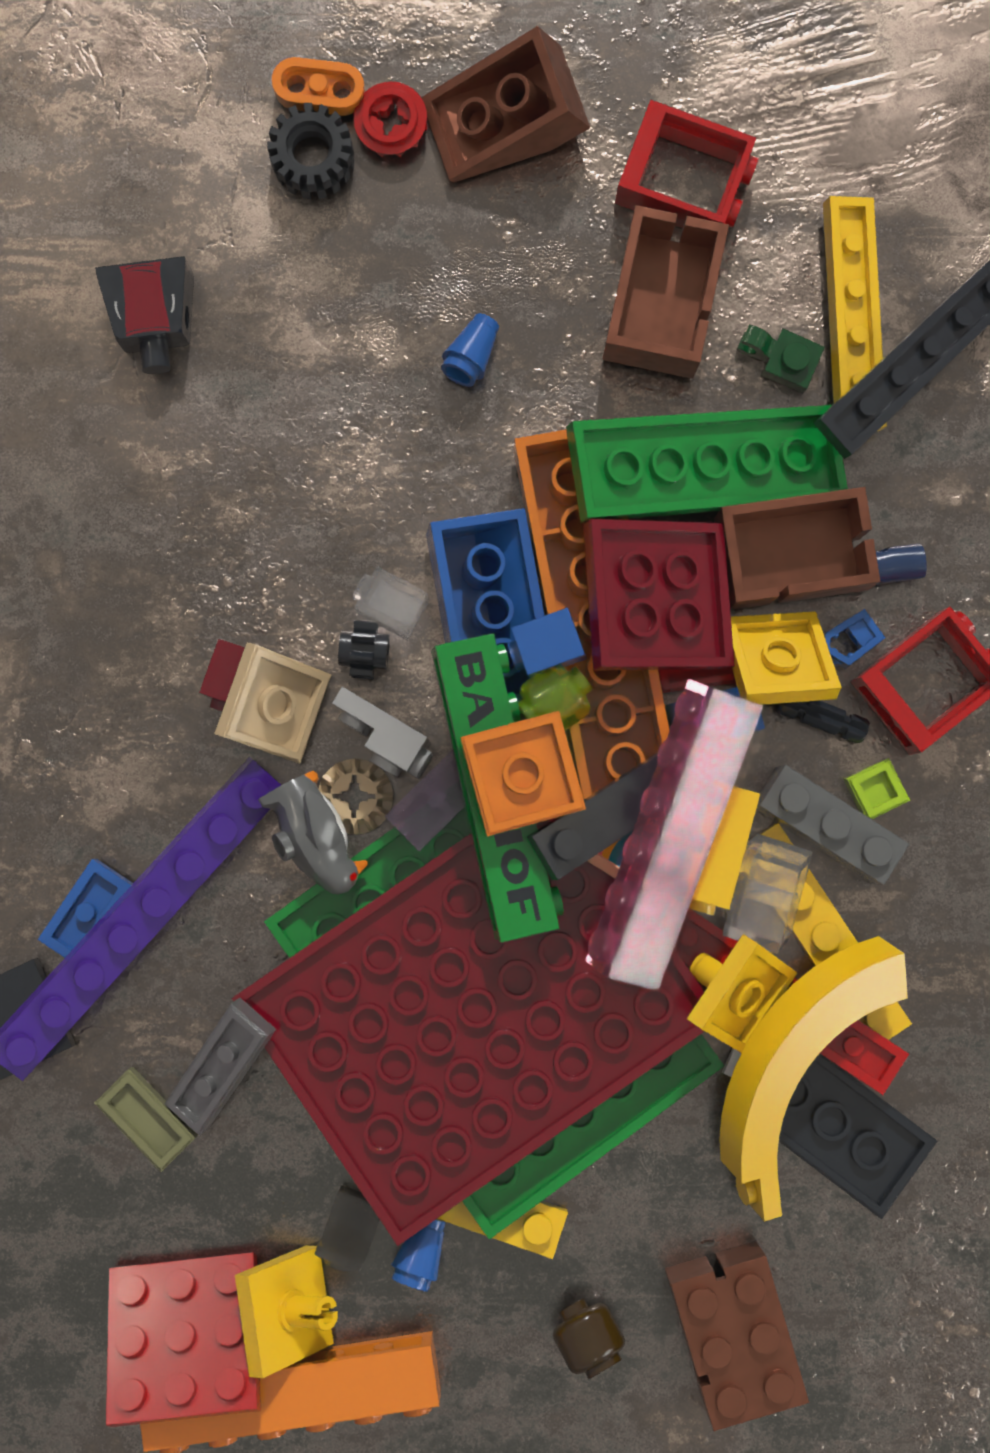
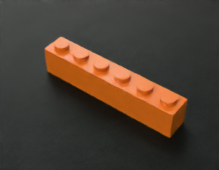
M433 1331L326 1347L263 1379L260 1378L261 1411L140 1424L143 1451L159 1450L160 1453H180L193 1444L208 1442L210 1447L217 1448L233 1444L238 1440V1437L257 1435V1438L260 1440H270L284 1435L286 1430L305 1427L307 1432H321L332 1428L335 1422L354 1420L355 1424L367 1425L380 1421L383 1415L403 1412L405 1417H418L431 1412L432 1407H439L441 1395Z

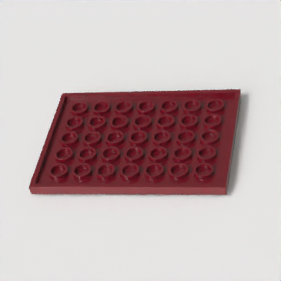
M555 818L536 823L537 829H540ZM469 834L231 998L233 1002L241 998L276 1029L264 1048L397 1246L704 1032V1030L687 1019L704 994L703 989L627 879L620 882L588 861L559 880H552L548 874L550 887L557 886L562 898L564 915L557 916L560 929L499 942L494 938L472 834Z

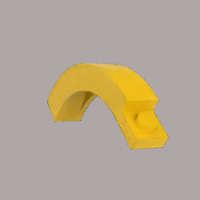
M880 936L856 943L832 955L797 980L773 1004L759 1022L736 1063L727 1088L721 1115L720 1160L736 1177V1188L741 1201L745 1205H750L764 1222L782 1216L777 1164L779 1135L789 1101L804 1073L818 1054L849 1025L883 1006L908 999L905 954Z

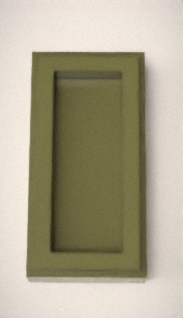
M133 1066L94 1102L160 1172L198 1136L195 1131L165 1105L166 1100Z

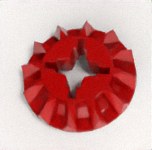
M383 82L372 86L364 93L362 101L355 107L354 127L365 148L375 151L381 157L393 154L401 157L410 148H417L420 138L427 131V110L421 96L410 86L400 82ZM396 104L399 121L403 123L402 125H394L392 130L386 135L384 123L378 119L381 117L388 118L391 111H394Z

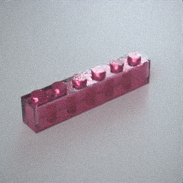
M688 679L684 692L677 699L675 717L667 739L659 748L658 764L650 786L642 795L640 813L632 835L628 837L624 844L623 859L616 879L606 893V906L598 928L593 932L589 940L586 962L608 979L658 991L763 705Z

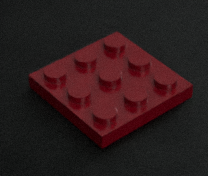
M590 519L583 524L593 670H726L735 667L723 523Z

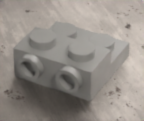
M342 686L332 704L342 711L338 717L342 723L366 737L371 729L373 730L364 745L374 753L369 761L397 778L403 770L420 779L433 757L432 752L427 750L431 744L429 739Z

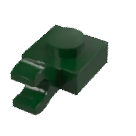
M749 324L736 350L766 362L761 373L762 376L803 394L810 384L825 347L784 328L778 333L775 340L765 330Z

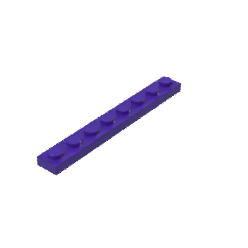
M250 756L0 1028V1065L23 1081L267 814L270 809L262 807L258 799L278 788L281 784Z

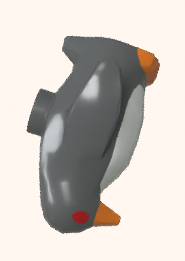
M311 771L286 782L260 797L258 801L262 807L273 809L277 816L280 832L272 836V841L279 857L283 861L292 859L302 872L328 892L337 895L347 893L355 885L358 875L365 869L368 862L366 860L352 861L347 853V831L333 804L319 791L317 787V782L319 781L318 774L315 771Z

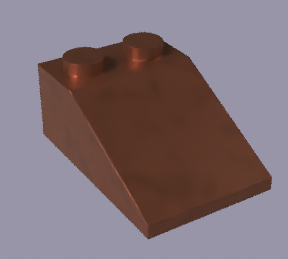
M538 26L421 97L424 101L427 118L448 178L453 183L549 152L591 128L561 45Z

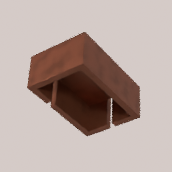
M635 205L602 360L693 379L701 362L709 323L707 320L712 309L729 224L687 216L680 241H670L677 214Z
M865 487L721 507L714 517V523H723L730 610L770 605L777 598L779 603L867 591L881 582L874 539L864 540L854 549L852 541L860 540L872 530Z
M757 1241L715 1253L718 1264L725 1275L722 1277H715L706 1256L665 1268L704 1406L713 1431L809 1403L768 1260Z

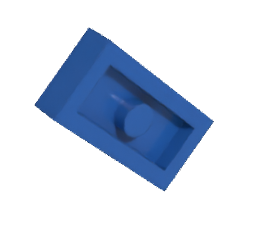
M91 859L37 940L65 958L133 883L100 860Z

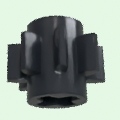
M354 620V631H341L338 665L350 667L349 676L351 678L374 680L375 669L387 670L390 635L378 633L379 625H377V622Z

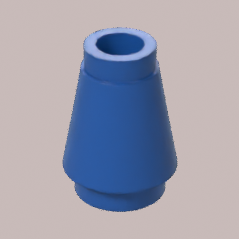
M482 313L475 314L473 319L442 354L444 362L441 365V370L449 379L460 385L471 387L475 384L476 380H481L484 377L496 334L499 330L498 323L488 315Z
M436 1219L403 1242L391 1264L395 1267L392 1276L394 1281L417 1290L429 1291L431 1282L437 1281L445 1221Z

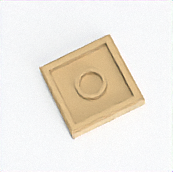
M247 642L215 734L300 764L331 674Z

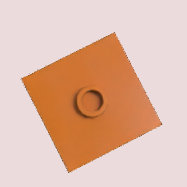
M559 711L460 737L486 837L586 810Z

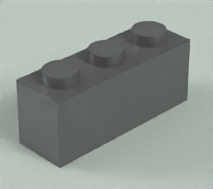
M787 765L775 767L760 791L756 809L758 812L775 823H779L781 827L871 884L884 885L909 846V843Z

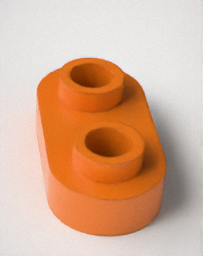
M291 57L281 61L275 67L272 74V86L277 100L286 108L296 105L298 111H305L304 103H312L313 109L318 112L319 106L322 104L328 107L330 115L334 111L340 116L350 115L354 113L355 107L362 101L365 93L364 80L357 68L347 63ZM299 83L305 86L301 92L294 93L290 91L291 86ZM340 89L350 91V94L345 98L335 96V93Z

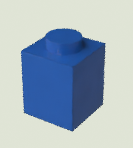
M568 607L511 628L515 641L507 643L516 670L519 671L525 668L527 675L531 679L587 659Z

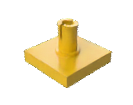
M816 611L731 616L735 667H732V671L743 706L837 699L842 687Z
M743 934L723 964L707 953H701L690 966V972L707 989L687 1019L700 1029L742 1053L759 1022L773 1004L785 993L797 972L757 942Z
M303 1246L235 1275L249 1377L263 1379L334 1344L332 1328L337 1322L338 1311H329V1308L332 1309L337 1305L334 1298L326 1294L320 1246Z

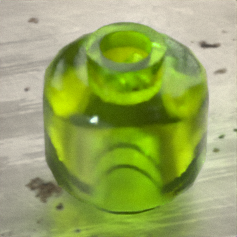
M556 665L535 674L522 684L519 690L522 700L518 702V705L526 719L559 711L564 730L566 731L589 714L591 707L586 695L593 689L576 666L567 671L562 665Z

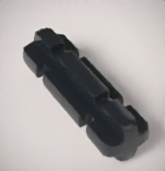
M820 700L777 703L776 711L779 714L792 719L796 718V716L800 717V722L833 735L841 733L843 739L854 743L863 742L869 731L870 721L856 714L848 716L846 715V710Z

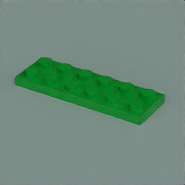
M832 405L572 421L566 426L580 521L582 523L590 519L618 520L719 511L721 507L848 489L843 457L813 424Z

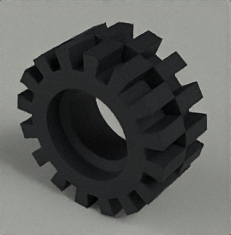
M304 103L305 112L298 113L297 107L294 105L288 108L290 113L288 119L281 113L276 118L278 128L273 126L270 128L269 136L271 141H267L269 158L278 181L282 186L286 183L290 193L296 195L297 191L300 190L303 198L311 199V192H317L319 199L327 197L325 190L331 188L334 194L339 191V181L342 180L347 183L350 178L349 168H354V150L350 132L346 123L342 124L341 116L334 111L330 116L327 106L320 104L319 110L316 112L313 109L312 103ZM309 137L321 138L329 146L327 158L315 166H304L294 158L296 145L301 140Z

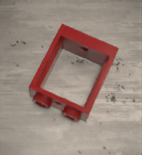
M650 99L618 184L615 204L633 211L635 205L676 213L675 226L680 228L684 227L687 216L729 224V227L733 228L743 200L734 198L740 183L749 186L759 158L750 155L756 137ZM659 137L734 164L716 213L641 186Z
M951 606L936 613L850 681L909 755L922 753L990 699V648L985 649L973 635L976 633V629L970 619L960 611L955 612ZM937 631L980 684L925 727L882 673Z

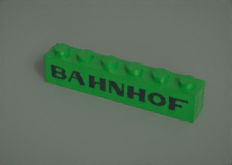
M494 633L435 645L431 650L494 938L499 942H505L560 929L557 916L564 915V909L557 886L550 887L547 871L527 836L538 830L536 823L486 837L460 737L520 721V710L514 692L507 693L503 674L510 671L506 648L504 644L496 645Z

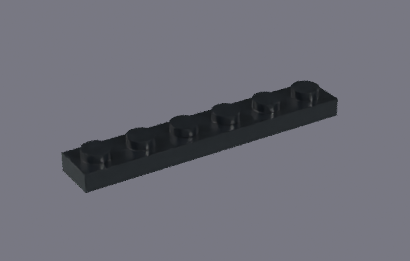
M990 259L813 423L844 459L860 448L990 325Z

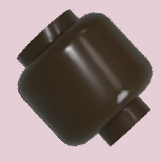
M583 1298L559 1312L563 1322L555 1327L552 1336L568 1369L572 1373H585L589 1380L622 1360L619 1352L625 1346V1338L606 1304L596 1303L588 1307Z

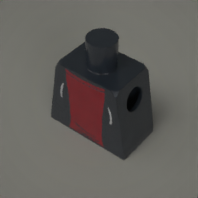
M185 256L95 267L100 290L118 344L126 353L140 352L142 371L144 373L163 374L169 372L171 366L168 348L184 347L189 345L191 341L194 274Z

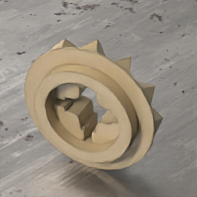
M356 758L336 763L321 778L319 791L333 804L344 824L347 834L356 835L370 832L379 827L388 817L393 804L392 785L385 772L374 763ZM353 776H357V783H359L361 791L375 794L376 796L375 799L360 802L359 810H356V818H353V810H351L349 802L335 799V794L350 791Z

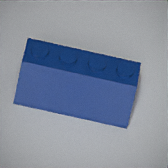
M525 508L430 522L426 538L445 643L494 633L496 645L504 644L508 655L510 671L503 674L507 693H515L519 707L559 698L555 671L531 679L527 675L525 668L519 671L516 670L507 643L515 641L512 627L544 616Z

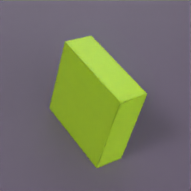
M889 758L883 759L843 779L859 812L870 819H874L910 801Z

